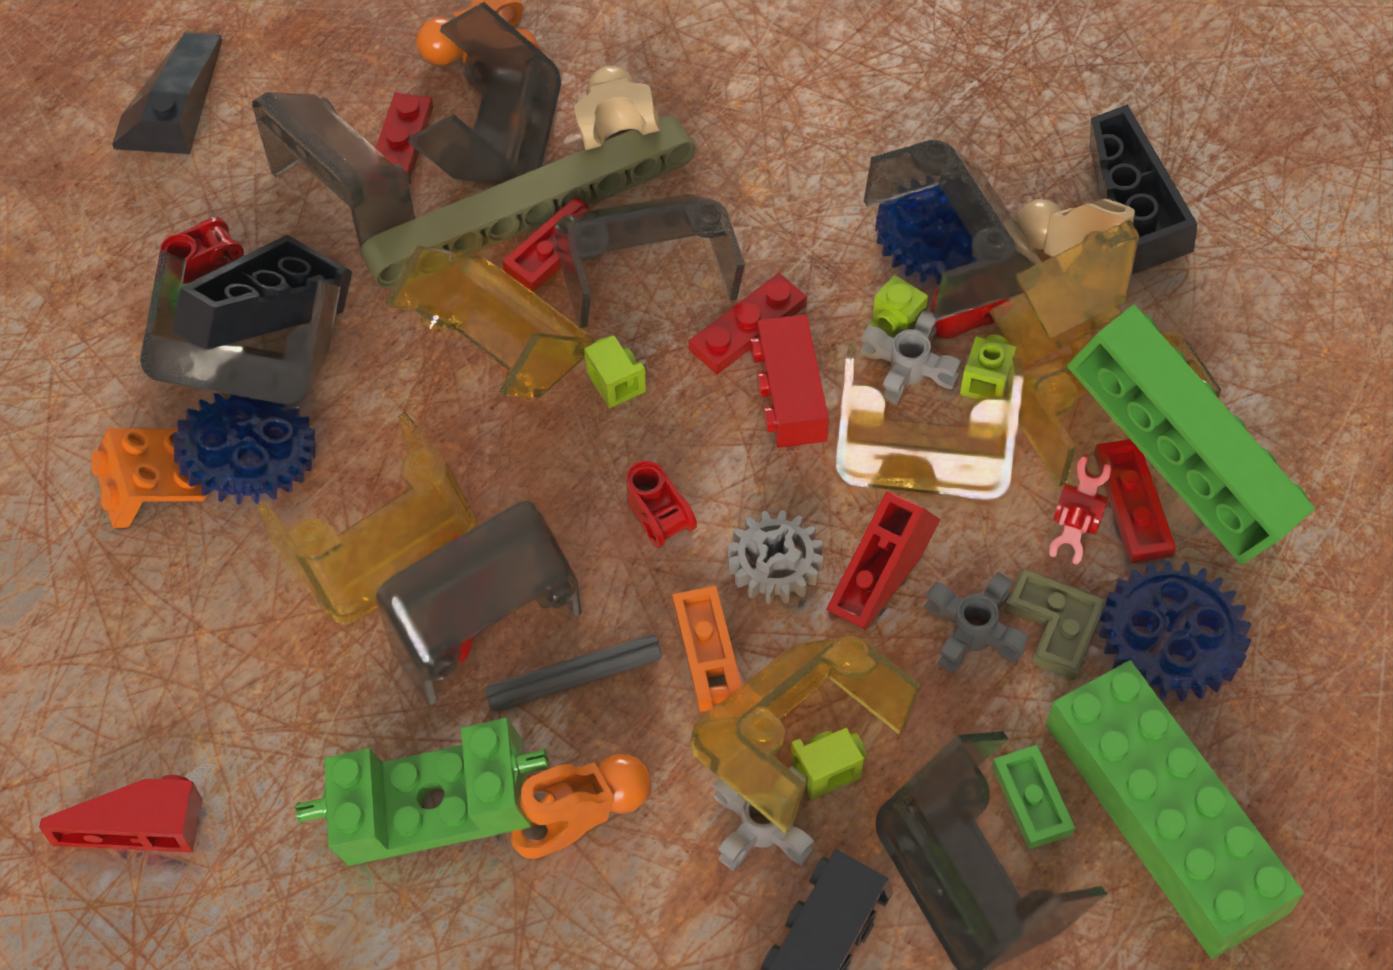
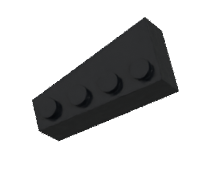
M1125 105L1092 117L1090 122L1089 148L1101 199H1110L1124 204L1135 211L1132 228L1127 227L1120 232L1109 233L1115 263L1121 265L1124 270L1123 278L1194 252L1198 223L1129 106Z
M285 235L180 287L173 331L190 340L192 344L205 350H210L343 313L352 271L293 237Z
M837 849L834 850L830 859L823 856L816 865L809 881L815 885L806 903L799 900L793 907L785 924V927L791 929L781 947L776 944L772 946L763 961L761 970H849L853 958L849 951L853 944L860 946L861 943H865L874 927L873 922L877 911L873 910L875 904L879 903L886 907L893 895L888 877Z

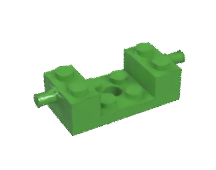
M507 718L462 727V745L386 762H382L370 748L324 758L326 786L323 797L296 803L295 808L298 811H295L299 823L325 817L328 828V847L348 866L532 827V824L519 802L521 789L527 780L526 773L550 769L549 755L546 749L524 754L523 739ZM436 789L444 790V798L439 806L433 809L423 808L424 798L429 792Z

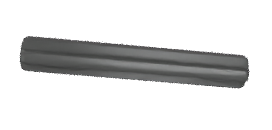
M649 634L489 684L485 687L486 698L493 711L504 709L657 661L662 657L661 647L657 637L654 634Z

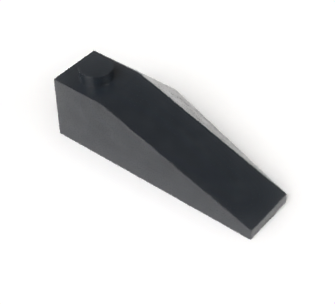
M184 32L122 113L112 143L114 149L190 154L222 44L221 35Z

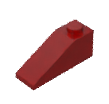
M886 490L826 610L866 630L919 562L940 519L925 508Z
M165 775L162 779L140 780L44 817L40 821L39 828L52 846L193 852L203 799L193 781L179 775Z

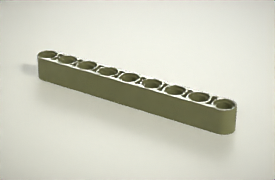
M665 116L659 118L661 131L642 135L639 130L632 129L606 140L604 146L590 150H581L374 235L363 243L360 254L378 286L382 288L395 287L539 227L576 197L582 199L589 206L680 168L693 159L697 148L679 120L674 116Z

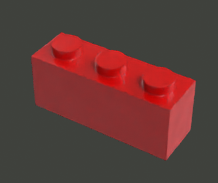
M807 314L758 320L757 338H750V347L753 363L760 362L762 372H757L759 396L767 397L769 407H764L763 409L766 432H774L777 448L827 442L829 415Z

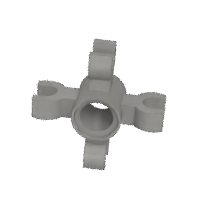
M923 310L914 330H904L898 333L895 338L888 336L878 327L868 325L861 337V341L864 344L860 353L871 359L881 358L890 362V371L883 383V387L886 389L881 396L882 400L897 405L906 385L919 383L925 376L932 378L934 382L944 388L953 389L959 377V374L956 372L961 365V361L953 356H939L930 352L931 341L937 331V328L934 326L939 315Z
M791 766L782 775L772 791L758 789L749 793L732 775L724 772L713 784V788L717 790L713 794V798L725 808L737 813L741 817V825L718 848L722 853L719 856V860L734 871L744 861L754 846L764 848L776 844L791 860L801 866L812 854L813 849L810 846L814 843V840L807 833L797 827H793L784 820V813L805 791L806 787L802 784L806 781L807 777ZM764 812L773 816L774 820L768 824H758L751 817L757 813Z

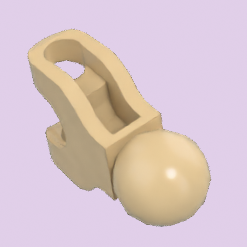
M605 65L597 69L589 80L587 86L588 95L580 99L574 106L585 150L604 146L607 137L621 130L635 129L639 130L642 135L661 131L650 86L635 83L631 74L617 65Z
M1104 198L1090 204L1062 210L1059 205L1051 200L1035 199L1019 210L1015 226L1016 233L1021 242L1031 249L1044 250L1045 254L1053 256L1059 262L1063 274L1071 283L1101 292L1121 287L1124 274L1123 267L1107 258L1102 247V237L1105 232L1113 234L1127 227L1132 228L1135 214L1134 209Z

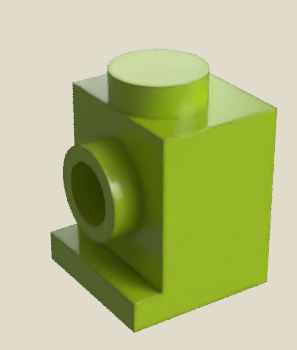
M894 275L875 295L873 318L868 325L882 329L888 336L893 338L904 330H914L921 312L927 310L928 295Z
M991 334L986 336V338L976 336L964 369L960 395L1001 406L1013 368L1017 347L1009 345L1008 340L1000 335Z
M614 335L600 338L592 345L584 348L586 372L609 409L646 392L645 367L641 362L637 364L631 350L628 347L623 349Z
M847 727L835 733L832 731L819 733L805 746L800 738L792 741L790 762L796 770L807 777L803 785L806 787L805 790L811 800L862 778L864 759L867 758L866 750L859 735L856 732L850 734Z

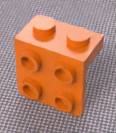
M108 428L98 449L91 456V471L94 476L98 477L101 487V505L105 511H108L112 528H129L143 501H204L210 492L192 435L185 429Z

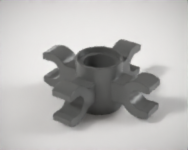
M998 572L989 583L984 594H971L963 599L955 596L942 583L935 582L926 594L929 600L924 605V609L936 617L945 618L954 623L953 635L940 650V654L943 656L938 661V665L954 673L969 650L979 651L989 645L995 648L1008 661L1015 664L1019 661L1026 651L1024 645L1029 640V637L1019 629L1007 627L997 621L999 609L1005 604L1011 594L1008 590L1012 586L1013 580ZM978 619L985 625L975 626L967 622V620Z

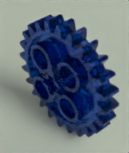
M942 171L938 180H933L928 172H925L922 182H919L913 176H909L908 187L899 182L896 183L895 193L886 192L884 203L879 204L875 231H877L876 243L883 245V257L893 256V268L903 264L906 265L905 276L907 277L917 271L920 273V282L922 283L927 280L929 275L935 277L937 285H941L943 277H949L951 282H955L961 274L968 277L975 273V269L977 271L987 270L989 263H997L998 255L1004 249L1008 225L1004 224L1005 211H998L1000 201L998 199L988 200L990 191L988 188L977 192L975 190L976 180L970 181L967 185L961 184L962 177L960 174L953 181L947 180L945 172Z
M232 389L228 399H224L220 394L214 393V403L212 404L200 399L198 401L199 411L188 408L186 410V420H178V432L173 434L174 461L179 463V474L188 475L189 486L202 483V495L204 496L214 490L218 491V501L221 502L229 494L235 495L237 504L242 503L244 496H251L255 504H258L260 502V494L266 493L275 500L277 499L278 488L290 493L293 490V481L300 483L305 481V471H312L313 459L316 457L315 429L309 428L310 418L300 417L299 406L287 409V398L285 397L275 403L272 402L271 392L268 391L261 398H255L253 389L248 390L246 397H240L238 392Z
M1166 560L1162 571L1158 572L1156 567L1150 562L1147 563L1144 576L1139 571L1132 569L1128 580L1119 579L1114 592L1108 593L1105 602L1107 607H1103L1100 621L1104 624H1102L1099 637L1109 639L1106 641L1103 650L1104 654H1118L1115 657L1112 668L1115 669L1131 660L1150 687L1153 685L1159 687L1161 699L1166 698L1170 689L1176 690L1180 701L1185 700L1189 689H1192L1194 694L1199 699H1202L1207 686L1217 693L1220 691L1224 680L1231 682L1236 675L1237 668L1242 667L1247 657L1244 653L1247 652L1251 643V639L1246 637L1251 627V622L1241 620L1246 607L1245 605L1232 606L1231 604L1237 592L1232 590L1222 593L1220 587L1223 579L1220 577L1209 583L1205 580L1207 575V569L1205 568L1201 569L1195 576L1190 574L1188 562L1182 565L1179 572L1174 571L1170 560ZM1163 598L1173 599L1179 605L1169 604ZM1193 605H1199L1200 607L1188 616L1184 628L1178 627L1186 612ZM1199 626H1207L1215 633H1207ZM1134 627H1144L1148 629L1151 633H1140ZM1166 631L1169 633L1174 631L1156 655L1149 654L1162 643ZM1170 655H1180L1187 662H1177Z

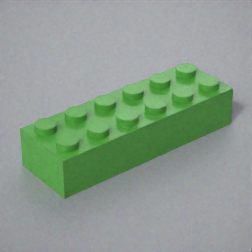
M1135 304L1099 331L1067 365L1068 369L1240 565H1243L1281 540L1316 509L1307 499L1304 490L1292 482L1280 469L1274 456L1257 443L1246 430L1243 421L1226 408L1216 396L1212 386L1203 381L1187 364L1182 352L1171 346L1157 330L1154 321L1148 315L1142 313Z
M1131 660L1053 701L1046 727L1211 959L1216 958L1291 914L1303 896V890Z

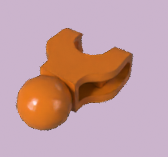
M473 0L467 9L454 12V21L448 18L434 17L424 22L419 28L416 37L418 52L424 60L432 64L444 66L455 61L461 55L464 64L476 62L493 70L507 71L532 64L540 50L535 36L528 29H508L509 27L516 26L521 20L523 14L521 0Z
M622 753L610 755L598 767L595 762L582 767L563 764L531 776L522 786L519 802L521 808L531 820L532 827L545 825L547 834L543 839L536 841L530 840L524 835L523 830L525 829L510 832L512 846L525 858H540L568 847L593 827L607 822L610 812L617 814L634 812L645 803L651 793V778L648 768L639 758ZM537 792H546L545 797L539 802L533 796Z

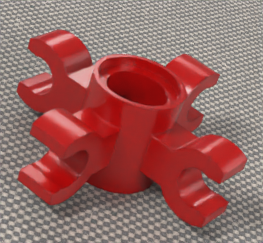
M1083 454L1077 464L1076 472L1080 479L1078 487L1066 483L1063 488L1053 521L1060 525H1065L1063 532L1056 535L1049 548L1050 556L1055 557L1061 544L1068 543L1072 545L1075 549L1072 563L1076 565L1081 561L1085 552V543L1082 539L1083 532L1093 535L1097 534L1109 497L1098 494L1097 490L1100 485L1109 479L1113 468L1112 462L1107 461L1101 474H1091L1087 470V462L1090 456L1088 454Z

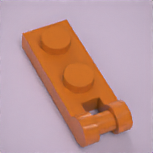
M716 585L672 594L673 606L699 713L712 711L713 705L727 702L730 703V706L745 704L743 687ZM724 676L725 684L709 687L707 678Z

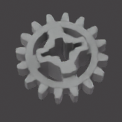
M782 510L779 512L777 519H771L767 511L762 512L761 522L757 523L751 517L746 518L745 530L735 528L733 542L728 543V557L730 558L728 559V571L731 574H735V585L737 588L748 584V597L753 599L759 592L764 593L767 604H771L774 595H780L784 603H789L790 593L793 591L799 596L804 597L806 595V583L816 586L818 583V571H823L822 540H815V527L810 526L802 529L801 516L798 515L790 522L786 520V513ZM798 545L802 551L796 549L795 546ZM746 554L750 556V562L756 565L754 570L749 565Z

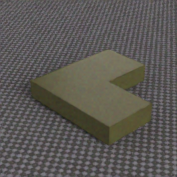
M1022 567L1007 601L1005 611L1046 626L1034 654L1032 664L1075 680L1107 599Z

